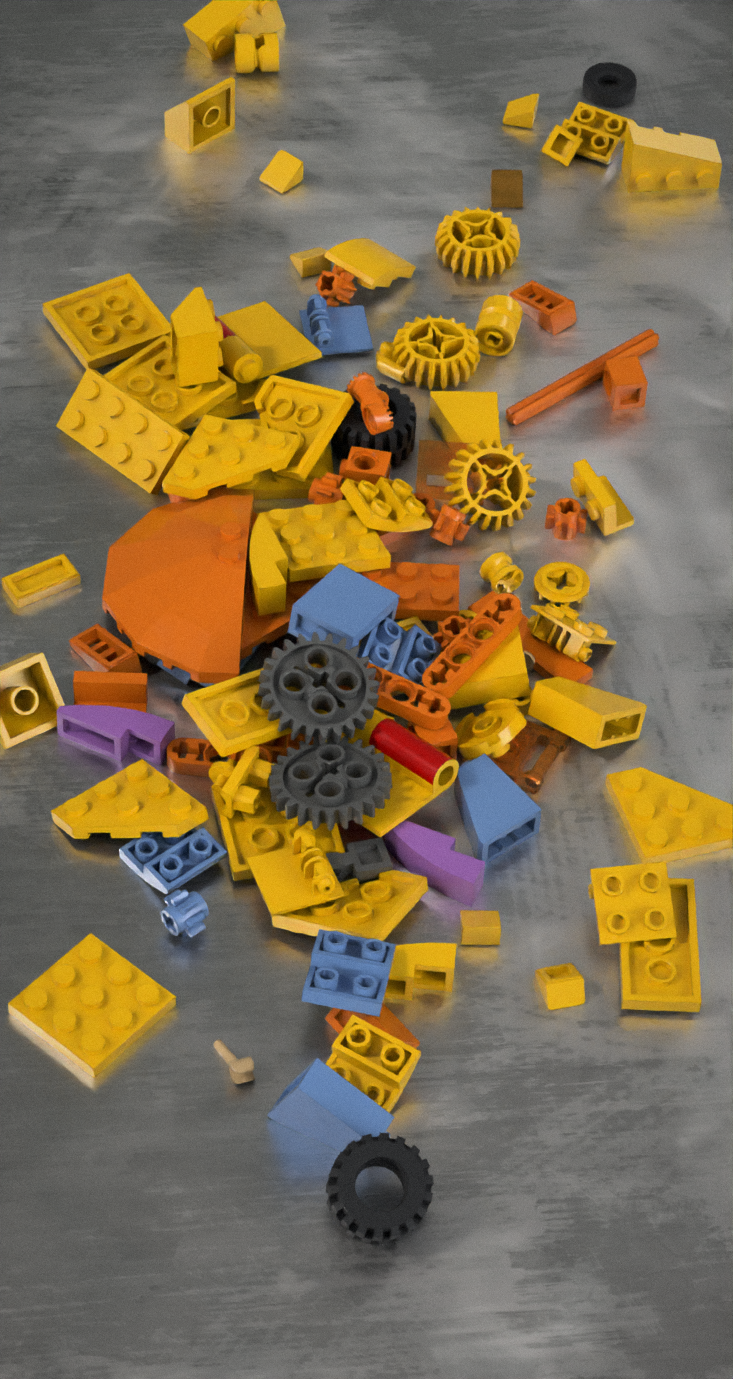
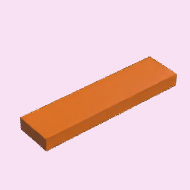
M491 591L470 605L467 610L478 614L498 594ZM522 614V620L518 624L522 647L524 651L533 654L535 658L533 669L545 679L559 676L582 684L592 678L593 669L582 660L577 662L562 651L557 650L556 644L550 646L547 642L532 635L527 627L529 619Z

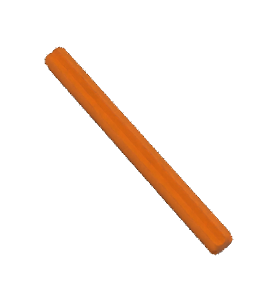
M647 329L506 409L507 415L505 416L507 421H510L513 426H517L602 378L605 360L632 356L639 357L657 347L659 344L658 333H655L652 329Z

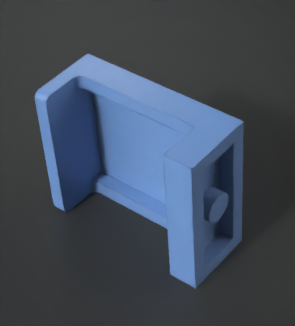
M338 564L293 604L288 633L298 637V634H302L306 641H311L313 632H317L320 641H325L327 635L331 633L333 643L338 644L343 638L347 639L345 648L350 650L358 646L359 641L386 616L393 621L395 620L400 595L348 567Z

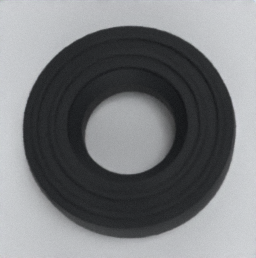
M611 62L595 64L588 68L584 74L583 93L588 100L600 106H623L634 98L637 79L633 71L624 65ZM610 81L619 84L620 87L607 88L598 83Z

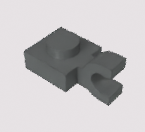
M382 837L346 843L345 853H326L338 881L344 879L350 873H352L354 879L357 878L358 881L379 878V873L393 870V864Z

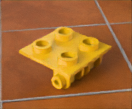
M547 603L546 606L532 605L530 607L538 612L537 616L532 615L527 622L530 633L547 642L550 646L556 644L557 650L562 651L577 662L589 660L592 655V649L589 648L591 643L616 644L615 640L606 636L608 633L606 628L592 621L586 624L578 619L579 612L566 605L561 604L560 607Z
M305 828L298 829L294 833L292 846L246 858L272 917L345 897L319 839H315L314 834Z
M666 862L590 869L592 884L588 885L590 899H594L600 945L677 937Z

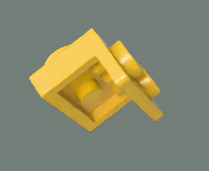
M586 459L573 463L574 478L570 480L573 493L588 510L589 517L592 521H595L603 535L606 536L634 524V517L606 476L598 477Z

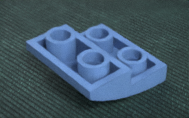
M386 616L362 638L357 657L368 656L370 658L369 663L423 686L422 675L439 656L441 644L418 626L414 625L405 631L395 621Z
M204 827L199 830L193 828L179 837H163L162 832H144L141 838H135L119 849V857L137 875L167 895L227 856V851Z
M319 929L301 1001L380 1016L396 944L383 942L379 939L347 935L338 931Z

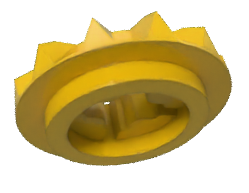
M552 562L542 566L535 574L534 591L539 593L540 600H550V603L553 605L562 603L569 606L571 602L580 604L582 598L588 596L590 587L589 577L583 569L572 563ZM565 579L567 586H564L563 589H557L556 586L563 583Z

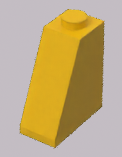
M430 391L429 421L457 460L456 452L460 449L467 450V444L472 441L479 445V441L483 438H488L490 444L494 440L500 439L497 392ZM478 459L481 465L486 464L492 470L499 465V463L490 459Z
M518 625L463 686L448 699L451 705L450 710L486 704L498 699H513L531 695ZM487 631L476 639H488L493 633ZM459 654L452 661L457 664H463L469 661L471 656Z
M558 676L536 681L535 687L531 692L528 715L593 749H598L638 739L647 705Z

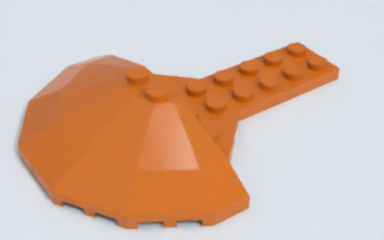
M215 488L209 490L207 496L196 500L172 502L154 508L109 547L102 595V609L106 614L110 613L117 622L118 630L121 634L125 633L132 642V648L139 655L144 657L146 654L157 657L163 661L164 667L171 670L178 667L190 673V679L198 683L217 684L240 676L241 660L252 654L253 647L262 642L269 644L288 633L293 604L324 577L289 582L287 578L285 611L258 616L249 588L250 539L257 519V514L254 512L255 489ZM391 562L390 568L357 572L400 595L395 619L406 620L417 616L419 620L444 621L452 615L459 616V565Z

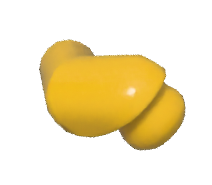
M384 341L380 344V350L376 352L377 369L380 373L404 384L406 383L404 377L405 367L396 365V362L392 360L394 346H392L391 342Z

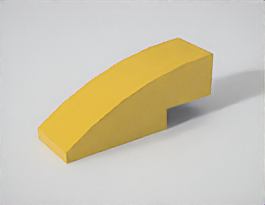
M260 515L256 519L252 529L249 548V588L258 616L281 612L286 609L288 557L265 515Z
M430 942L397 945L384 998L412 1001L413 988L452 992L457 944Z

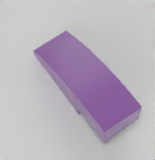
M104 705L60 706L56 711L59 736L120 762L129 752L161 766L167 758L168 744L175 739V722L133 709Z
M406 820L382 836L388 851L411 874L427 877L429 887L453 900L472 907L483 886L485 862L456 852V838Z

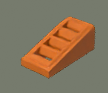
M533 280L508 294L509 297L520 304L524 313L553 335L562 332L577 321L574 301Z
M99 624L90 627L69 640L70 646L96 672L142 673L138 653ZM99 640H101V642L95 644V645L92 646V647H89V646L93 645L94 643L98 642Z

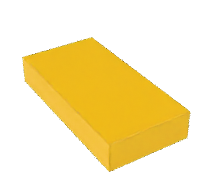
M63 553L1 578L3 589L19 609L81 584V579L78 571Z

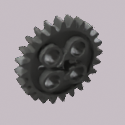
M313 632L311 641H306L302 634H298L296 645L290 640L285 639L283 650L274 647L272 657L265 659L264 670L260 672L259 682L261 684H259L258 695L263 697L261 709H270L268 721L280 719L278 725L279 732L288 727L292 729V740L301 733L305 735V744L307 745L311 742L312 737H318L319 743L322 746L329 736L332 737L336 744H339L342 732L351 739L354 736L355 727L364 730L366 719H372L374 707L377 706L379 695L376 693H378L380 683L374 680L376 668H367L370 658L368 656L357 658L359 647L355 646L350 650L346 649L347 639L345 638L340 640L338 644L333 643L331 633L327 635L325 641L319 640L317 632ZM317 663L322 665L323 668H315L310 664ZM338 686H347L352 690H342ZM286 687H295L300 691L293 692L286 689ZM323 709L328 714H318L314 710Z
M329 736L327 742L322 746L319 743L318 737L313 738V744L311 745L305 744L304 741H299V750L288 747L287 756L278 755V765L271 766V775L269 776L271 800L276 802L278 812L285 811L287 820L298 816L299 826L312 821V826L315 830L321 823H326L328 830H332L335 823H340L343 828L347 829L348 821L350 820L363 824V814L374 818L375 808L384 809V799H390V789L392 788L389 762H384L383 753L375 754V746L370 745L363 748L361 739L350 744L348 743V737L344 736L340 743L336 744L332 737Z

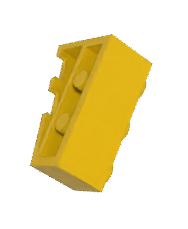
M212 0L183 24L190 44L212 62L234 52V34L251 33L254 38H257L260 33L276 32L286 27L277 0Z
M627 120L621 170L628 193L719 188L722 161L714 139L682 132L679 135L663 132V128L653 126L652 129L637 126L636 122Z

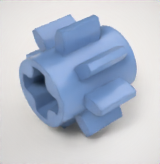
M178 889L164 898L167 907L161 911V919L170 933L175 936L181 933L183 937L189 935L192 938L206 929L202 920L209 915V910L200 894L195 891L188 893L186 889L183 891Z

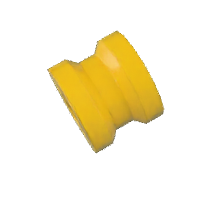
M497 552L487 558L479 571L481 578L486 583H491L492 590L497 594H511L521 585L524 578L522 570L518 566L512 565L511 558L504 552Z

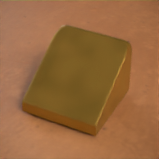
M492 170L490 183L492 207L523 208L522 170Z

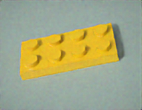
M87 368L56 427L148 493L158 495L160 492L162 481L190 438L188 434L105 376L90 368Z
M668 878L676 938L619 943L621 1009L700 1012L701 986L694 879Z

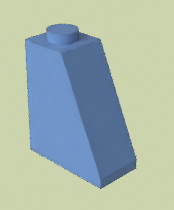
M485 753L472 761L468 760L460 765L454 784V796L476 859L484 861L486 865L539 833L542 809Z
M318 1058L286 1086L267 1115L273 1121L339 1152H343L346 1146L353 1140L355 1142L361 1140L364 1135L371 1134L372 1137H378L380 1133H389L386 1130L395 1118Z

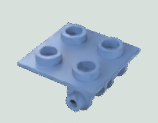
M314 294L310 296L307 302V309L299 310L304 336L322 352V355L373 351L363 305L327 308L325 298L319 294Z

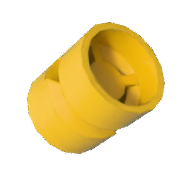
M277 32L260 33L257 38H254L251 33L234 34L236 74L253 73L255 68H259L262 73L279 71Z
M493 295L483 302L474 330V337L478 338L479 350L484 354L503 356L513 349L523 316L522 307L516 300L505 295Z

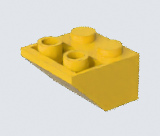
M202 286L195 287L170 315L171 367L179 387L218 381V367L223 366L222 351L218 346V342L223 341L222 325L220 321L214 320L215 311L212 300L206 299Z

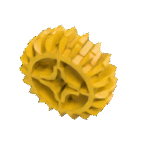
M477 206L475 210L465 207L463 212L453 210L452 216H444L443 222L439 223L436 231L435 246L438 259L443 261L444 267H451L453 273L463 272L464 277L470 274L475 275L477 279L480 275H486L488 278H491L493 273L502 275L504 269H511L513 262H516L519 255L521 239L519 238L520 234L517 230V225L512 224L510 217L503 218L502 212L493 213L491 208L480 210Z
M428 314L426 319L423 320L415 317L413 323L405 322L404 327L397 330L394 342H392V346H394L392 360L396 362L397 366L405 367L404 377L406 382L415 381L417 388L422 385L428 386L430 390L433 387H440L444 391L447 385L456 388L459 382L467 383L468 377L474 376L480 361V345L478 338L474 337V330L467 329L465 322L456 323L454 317L449 320L443 319L442 315L439 318H432Z
M483 438L479 441V445L472 441L467 444V450L460 449L456 452L458 460L453 459L449 462L448 466L454 472L446 473L444 478L452 482V485L445 487L444 492L447 494L453 493L454 498L448 501V505L454 506L457 504L460 508L459 512L468 515L467 525L472 526L478 520L480 531H484L490 526L491 530L495 532L500 530L502 525L505 528L513 526V519L517 521L523 519L524 513L522 510L531 508L532 504L527 498L535 496L536 491L529 488L528 485L534 483L536 478L526 474L532 468V464L522 465L520 462L524 458L525 453L520 452L515 456L512 454L514 444L510 443L503 448L501 439H496L490 444L488 438ZM478 459H490L502 466L497 470H492L486 464L481 465ZM468 472L470 473L468 477L471 479L474 486L471 495L467 487ZM498 476V478L493 482L494 486L492 487V490H489L482 494V492L487 488L486 483H488V480H491ZM509 476L513 484V494L507 487V478ZM484 499L489 500L494 505L498 504L503 511H490L478 504Z

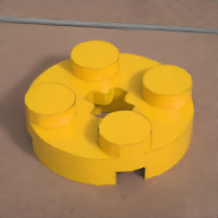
M498 699L483 705L486 710L485 712L480 713L478 716L471 712L457 725L454 730L458 737L457 749L465 760L477 758L484 753L486 755L490 754L492 758H497L504 755L510 749L509 742L527 724L525 717L512 700Z

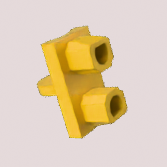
M254 745L246 749L238 763L234 759H228L227 762H215L210 767L208 774L214 783L212 789L215 792L221 793L225 800V805L221 810L222 816L232 818L236 810L254 814L261 801V790L250 787L251 784L254 783L265 788L270 787L269 776L271 775V766L275 764L259 758L258 746Z

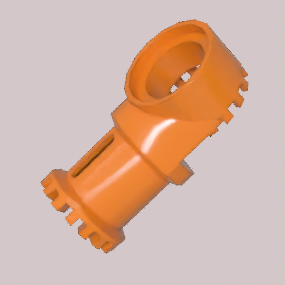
M362 372L361 375V373H358V377H353L354 381H349L350 384H347L348 388L346 391L361 404L360 408L366 428L372 435L391 430L394 422H390V420H393V416L389 417V414L392 413L387 411L389 409V396L386 392L377 388L375 379L371 374Z

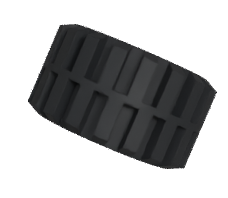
M385 384L377 386L378 389L386 392L389 396V409L387 411H391L392 414H389V417L393 416V420H390V422H394L391 430L377 435H372L366 428L360 408L361 404L357 399L353 398V405L331 438V445L334 447L335 454L342 456L341 460L342 458L348 459L351 446L392 452L391 466L394 467L400 465L401 460L406 461L410 457V452L414 450L417 412H415L414 402H410V397L407 394H400V390L395 387L391 389Z
M380 1133L378 1137H372L371 1134L364 1135L361 1140L357 1142L353 1140L349 1143L345 1150L340 1152L336 1158L326 1184V1193H328L327 1205L329 1211L332 1210L335 1215L333 1220L338 1226L342 1224L347 1229L345 1233L353 1238L356 1235L362 1238L361 1242L368 1244L371 1241H378L379 1244H388L390 1240L395 1239L397 1241L405 1237L408 1232H412L428 1211L427 1209L433 1196L431 1187L434 1184L433 1175L428 1173L430 1165L426 1158L423 1160L418 1155L420 1150L415 1145L409 1147L405 1144V1138L397 1136L396 1139L389 1138V1133ZM379 1166L394 1172L403 1186V1198L400 1204L393 1210L385 1212L375 1211L366 1207L358 1198L355 1190V1182L361 1171L369 1167Z

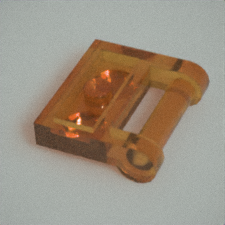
M419 440L416 493H425L433 499L439 500L453 499V493L447 494L444 492V488L447 486L426 485L427 475L445 476L448 472H454L448 466L449 462L453 459L458 460L456 452L460 449L467 450V444L469 443ZM478 459V462L484 465L487 459ZM468 488L470 495L473 492V488ZM484 500L481 501L478 505L483 506Z
M526 720V726L509 742L510 749L504 755L497 758H492L490 754L487 756L523 791L536 794L544 784L543 777L559 753L566 751L570 745L571 737L557 729L552 731ZM539 744L546 747L532 769L526 772L522 771Z

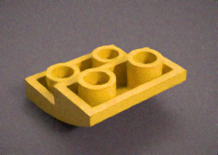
M578 102L570 119L565 118L561 127L583 139L576 154L609 165L624 146L627 120L633 122L634 120Z
M357 238L342 242L326 251L324 256L335 263L334 266L343 268L346 272L357 276V282L360 285L372 290L376 286L389 288L392 280H397L398 277L411 278L416 266L369 238Z
M380 477L376 485H373L366 480L357 482L346 478L340 488L365 527L388 532H412L429 529L433 524L425 512V505L417 500L412 493L413 488L401 479L393 481Z
M352 1015L332 1044L333 1053L325 1064L390 1113L408 1083L421 1056V1051Z

